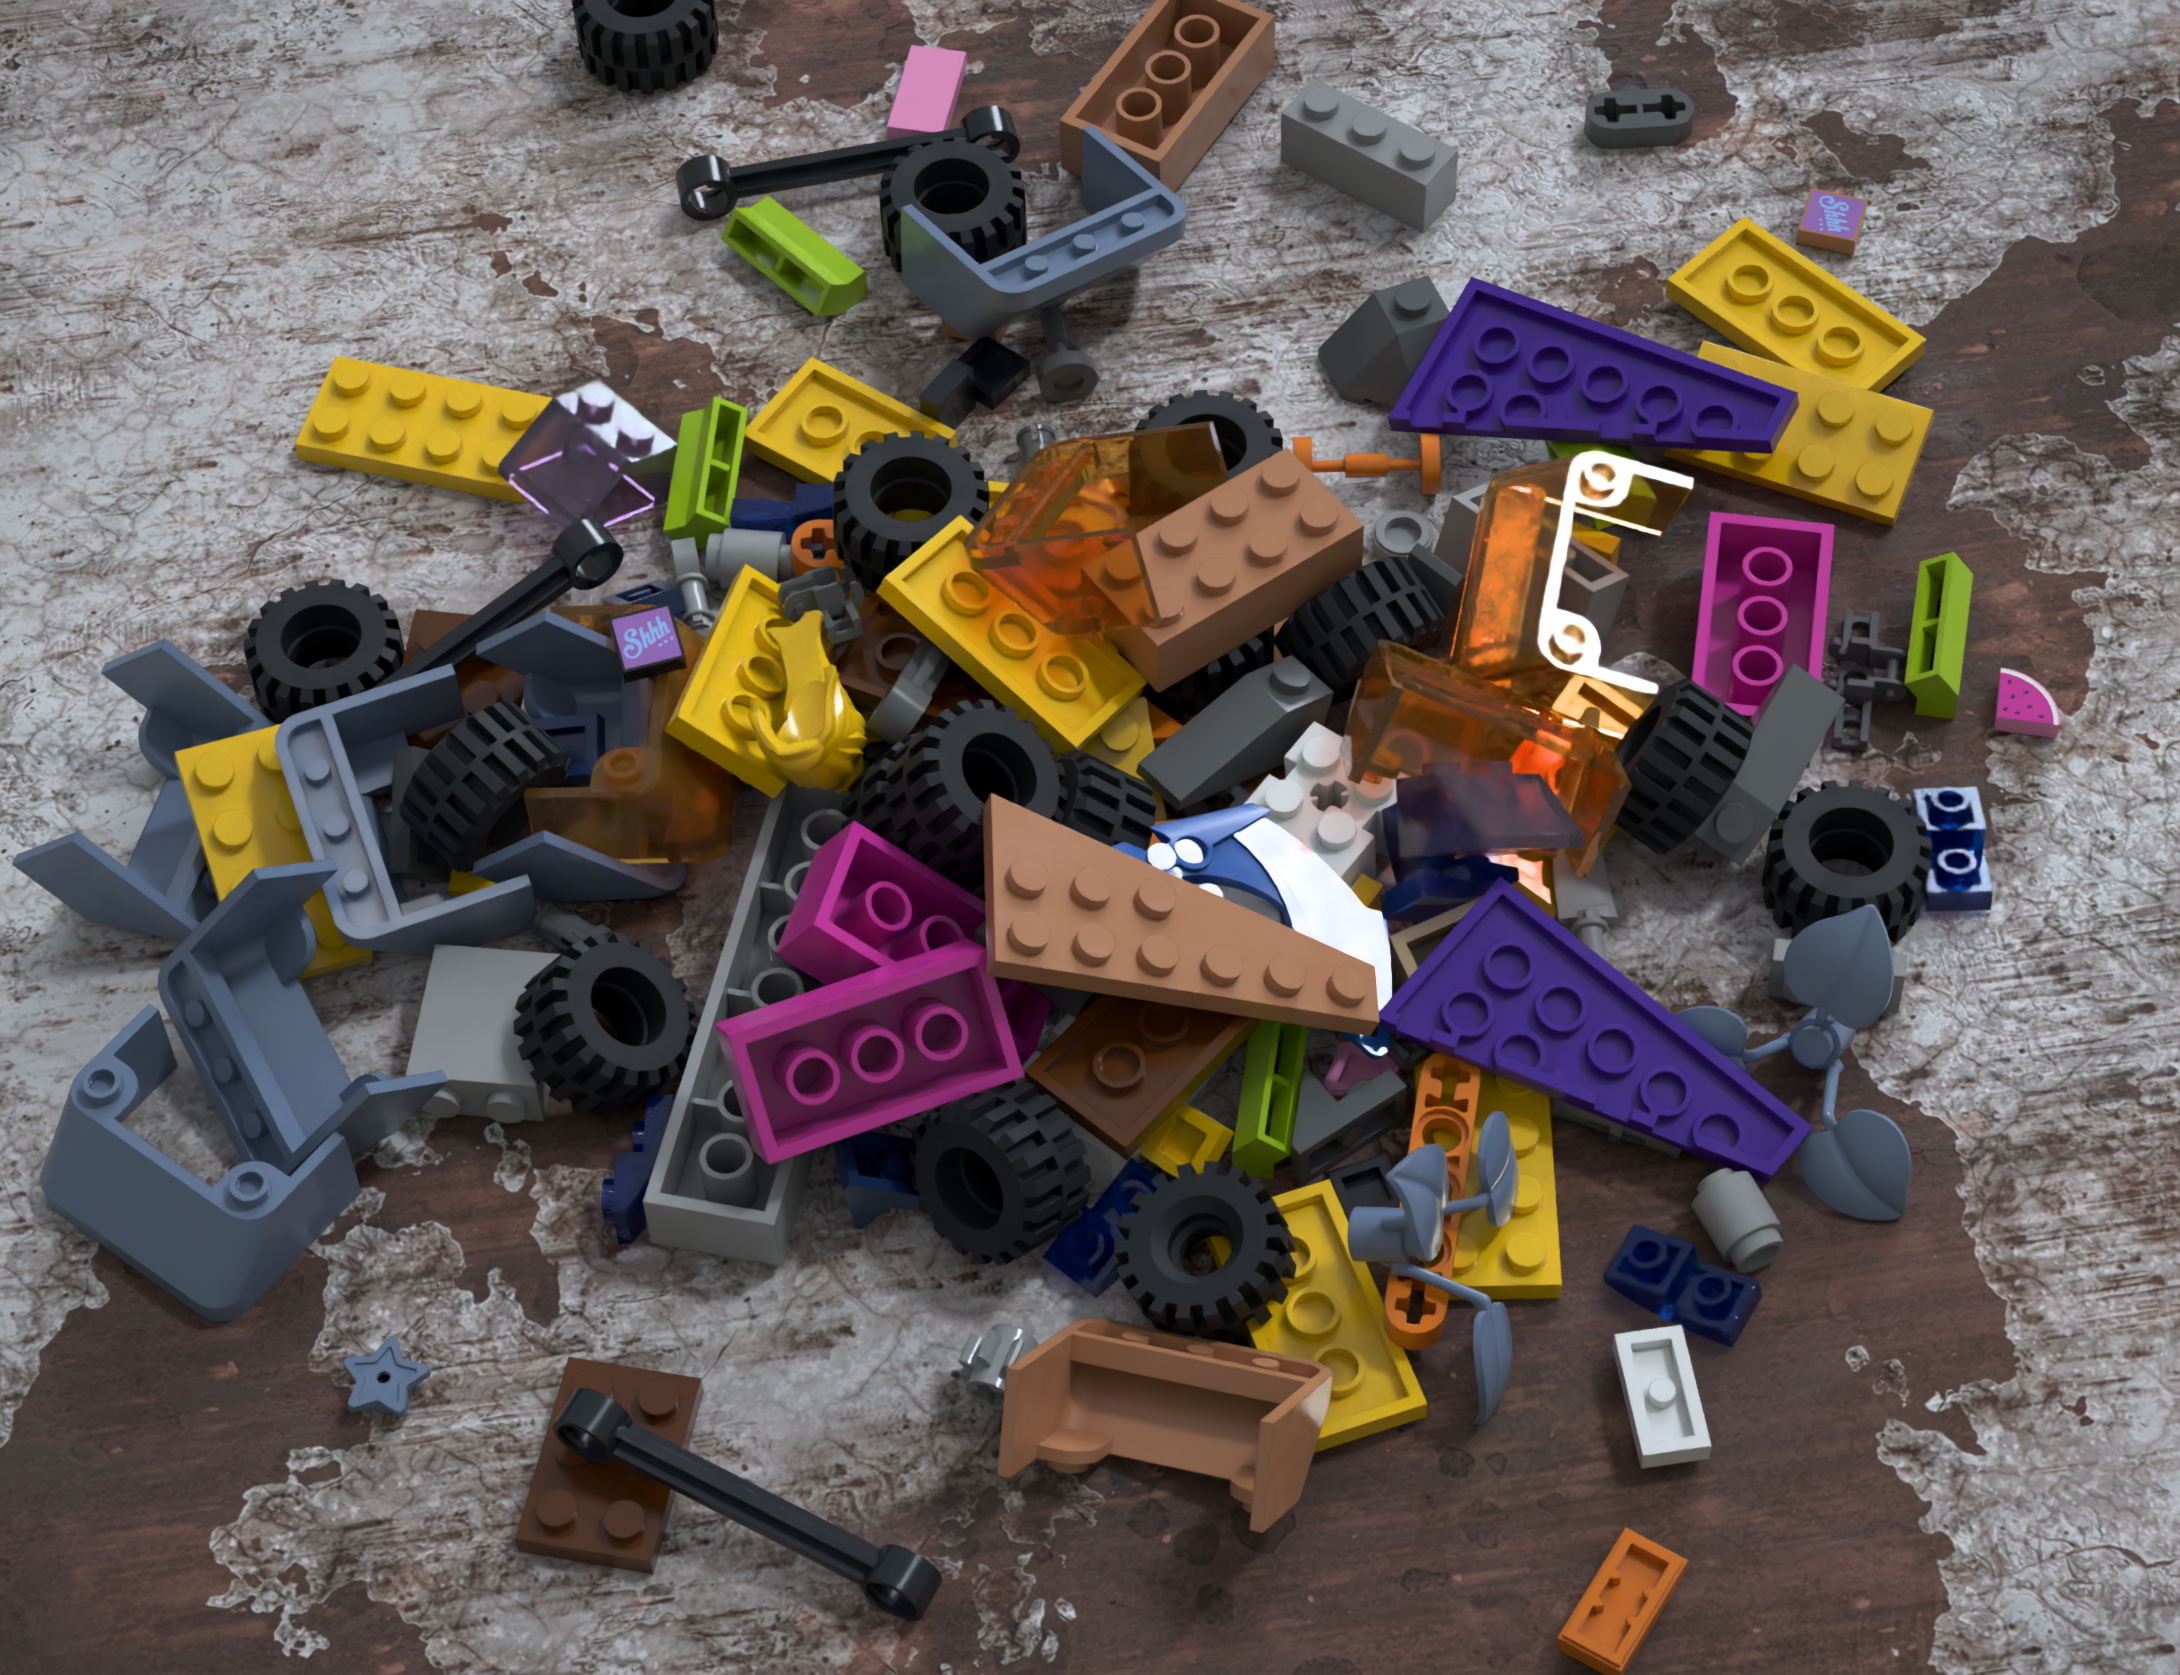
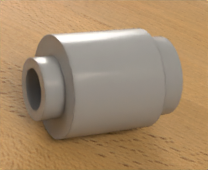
M726 528L723 534L710 533L705 557L707 581L719 582L722 589H729L734 577L745 563L776 583H783L784 581L794 579L796 573L791 568L789 559L791 545H787L785 532Z
M1724 1168L1710 1174L1697 1186L1699 1194L1692 1202V1209L1724 1262L1733 1263L1740 1273H1747L1765 1266L1784 1250L1785 1243L1780 1236L1783 1227L1749 1172H1733L1730 1168Z

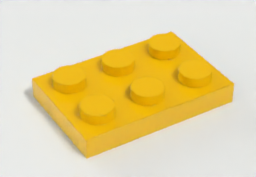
M810 357L745 428L742 448L832 495L834 493L836 473L843 471V461L850 453L861 455L860 445L871 439L876 443L884 442V434L897 432L899 437H911L910 431H924V438L933 440L937 434L949 438V447L951 448L957 447L958 441L957 431Z

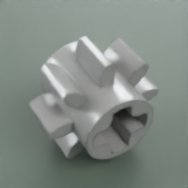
M1007 1324L994 1325L989 1329L985 1339L971 1333L958 1361L963 1365L960 1377L968 1380L966 1385L967 1393L975 1401L986 1407L1003 1410L1007 1367L1039 1346L1035 1338L1026 1331Z

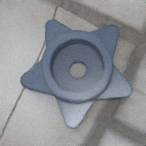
M389 1337L372 1356H352L344 1359L343 1367L355 1382L348 1400V1409L351 1412H358L369 1408L377 1413H393L398 1417H404L407 1414V1406L413 1396L414 1387L428 1378L431 1371L425 1364L404 1359L397 1339ZM387 1374L390 1376L388 1382H378V1378L381 1375Z

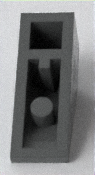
M1293 655L1287 656L1243 676L1138 763L1136 773L1179 811L1284 764V756L1314 721L1324 726L1334 692Z
M1791 662L1749 720L1753 723L1751 743L1745 761L1736 778L1712 813L1693 834L1739 866H1742L1781 812L1846 699Z

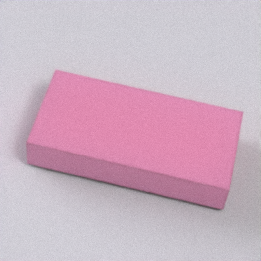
M911 45L887 124L888 140L949 130L967 68L966 52Z

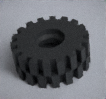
M1205 1161L1204 1173L1197 1174L1191 1163L1176 1166L1179 1174L1178 1179L1168 1182L1162 1172L1150 1180L1157 1191L1148 1198L1139 1190L1130 1200L1137 1214L1134 1218L1122 1214L1117 1228L1125 1240L1114 1241V1255L1122 1265L1116 1268L1128 1292L1145 1317H1149L1156 1329L1172 1330L1173 1333L1185 1336H1195V1333L1198 1332L1201 1338L1221 1342L1220 1332L1229 1330L1233 1338L1238 1340L1249 1335L1243 1323L1254 1317L1261 1326L1273 1317L1266 1304L1272 1299L1282 1305L1289 1294L1281 1277L1290 1279L1295 1277L1297 1265L1290 1253L1296 1252L1294 1238L1287 1228L1289 1226L1265 1186L1257 1178L1251 1182L1245 1170L1232 1165L1228 1175H1226L1221 1164L1215 1161ZM1211 1236H1224L1231 1242L1232 1252L1230 1257L1215 1272L1204 1276H1191L1185 1272L1183 1259L1189 1249L1200 1240Z

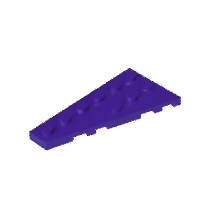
M1471 277L1390 413L1388 422L1391 431L1772 454L1798 409L1799 400L1798 393Z
M1501 876L1379 1011L1380 1022L1376 1027L1734 1171H1747L1754 1179L1767 1184L1813 1129L1810 1124Z

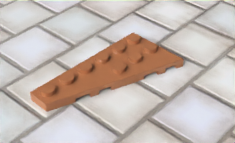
M993 793L989 795L983 806L987 975L1370 1036L1379 1024L1374 965Z

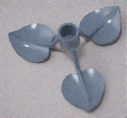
M1868 904L1848 913L1811 924L1796 935L1789 944L1784 956L1783 965L1787 985L1797 1000L1803 1004L1814 1006L1794 1026L1791 1033L1786 1032L1780 1038L1758 1048L1745 1050L1747 1030L1744 1021L1737 1014L1725 1008L1701 1005L1679 1011L1674 1016L1750 1077L1751 1073L1746 1062H1757L1784 1049H1790L1795 1059L1808 1068H1824L1827 1073L1821 1121L1826 1130L1810 1134L1800 1144L1798 1155L1803 1178L1808 1187L1820 1200L1839 1212L1859 1219L1892 1220L1901 1217L1907 1211V1192L1912 1165L1911 1153L1904 1134L1891 1119L1872 1110L1857 1109L1849 1111L1838 1122L1834 1115L1839 1074L1844 1069L1839 1057L1853 1042L1855 1029L1867 1026L1883 1013L1890 1001L1893 990L1894 966L1889 936L1878 909L1875 905Z
M1503 1111L1492 1112L1482 1127L1478 1146V1171L1481 1188L1474 1196L1448 1202L1449 1172L1445 1151L1441 1145L1428 1144L1411 1152L1385 1176L1398 1195L1402 1207L1356 1206L1351 1212L1348 1223V1248L1353 1261L1391 1263L1392 1276H1409L1465 1299L1474 1305L1477 1314L1473 1324V1354L1478 1386L1479 1413L1473 1425L1481 1426L1489 1419L1498 1406L1510 1376L1513 1351L1506 1307L1503 1302L1491 1303L1488 1295L1411 1264L1413 1257H1417L1420 1261H1432L1436 1257L1443 1240L1444 1215L1481 1209L1486 1206L1488 1221L1491 1227H1502L1509 1221L1517 1201L1519 1175L1510 1127L1506 1114Z

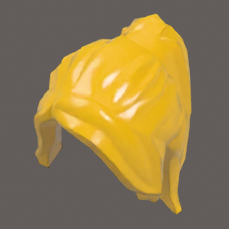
M820 610L805 612L801 619L790 627H771L767 630L779 645L787 686L783 712L786 721L775 735L766 719L765 706L759 696L750 700L748 718L753 727L760 750L782 776L787 777L791 783H795L798 787L835 790L839 794L842 791H848L852 782L864 772V754L862 749L866 747L868 739L865 737L866 721L856 711L846 690L842 687L836 666L830 665L820 640L821 624L824 615Z

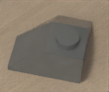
M1428 275L1373 292L1318 348V358L1341 399L1364 405L1366 400L1369 399L1395 407L1450 312Z

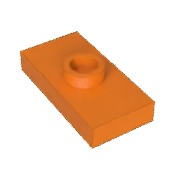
M1625 1527L1557 1637L1556 1649L1604 1675H1624L1685 1575L1688 1560Z

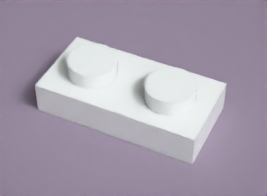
M1682 1325L1614 1334L1612 1348L1641 1469L1709 1459L1712 1445Z

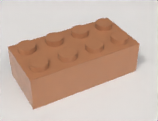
M1156 0L1059 120L1062 168L1081 176L1082 129L1093 125L1174 193L1275 64V15L1239 0Z
M1286 447L1082 564L1084 613L1148 683L1160 693L1291 616L1298 608L1326 587L1362 567L1364 525Z

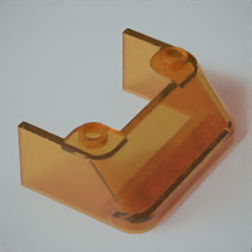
M1210 421L1067 439L1038 450L964 539L963 545L971 569L1050 632L1057 635H1065V638L1068 640L1086 639L1102 631L1157 626L1161 621V616L1136 533L1230 480L1214 423Z
M1600 451L1580 453L1497 474L1491 480L1481 499L1450 656V674L1456 685L1474 697L1579 727L1597 730L1600 733L1622 739L1633 722L1645 713L1656 697L1658 684L1597 667L1601 645L1596 629L1585 618L1556 609L1574 511L1662 536L1691 492L1694 479Z
M656 605L551 606L550 612L612 639L608 618L655 607ZM674 616L686 656L687 668L655 676L647 747H624L604 754L593 767L590 787L526 788L524 800L532 835L545 830L627 864L701 863L717 859L728 851L734 839L740 778L665 732L706 641L705 637Z
M1384 639L1377 641L1366 664L1339 749L1348 780L1360 784L1361 779L1373 784H1381L1384 777L1397 779L1401 772L1513 819L1516 827L1524 833L1522 839L1524 845L1550 858H1556L1559 852L1566 854L1574 874L1584 879H1587L1632 787L1610 739L1596 728L1406 646Z

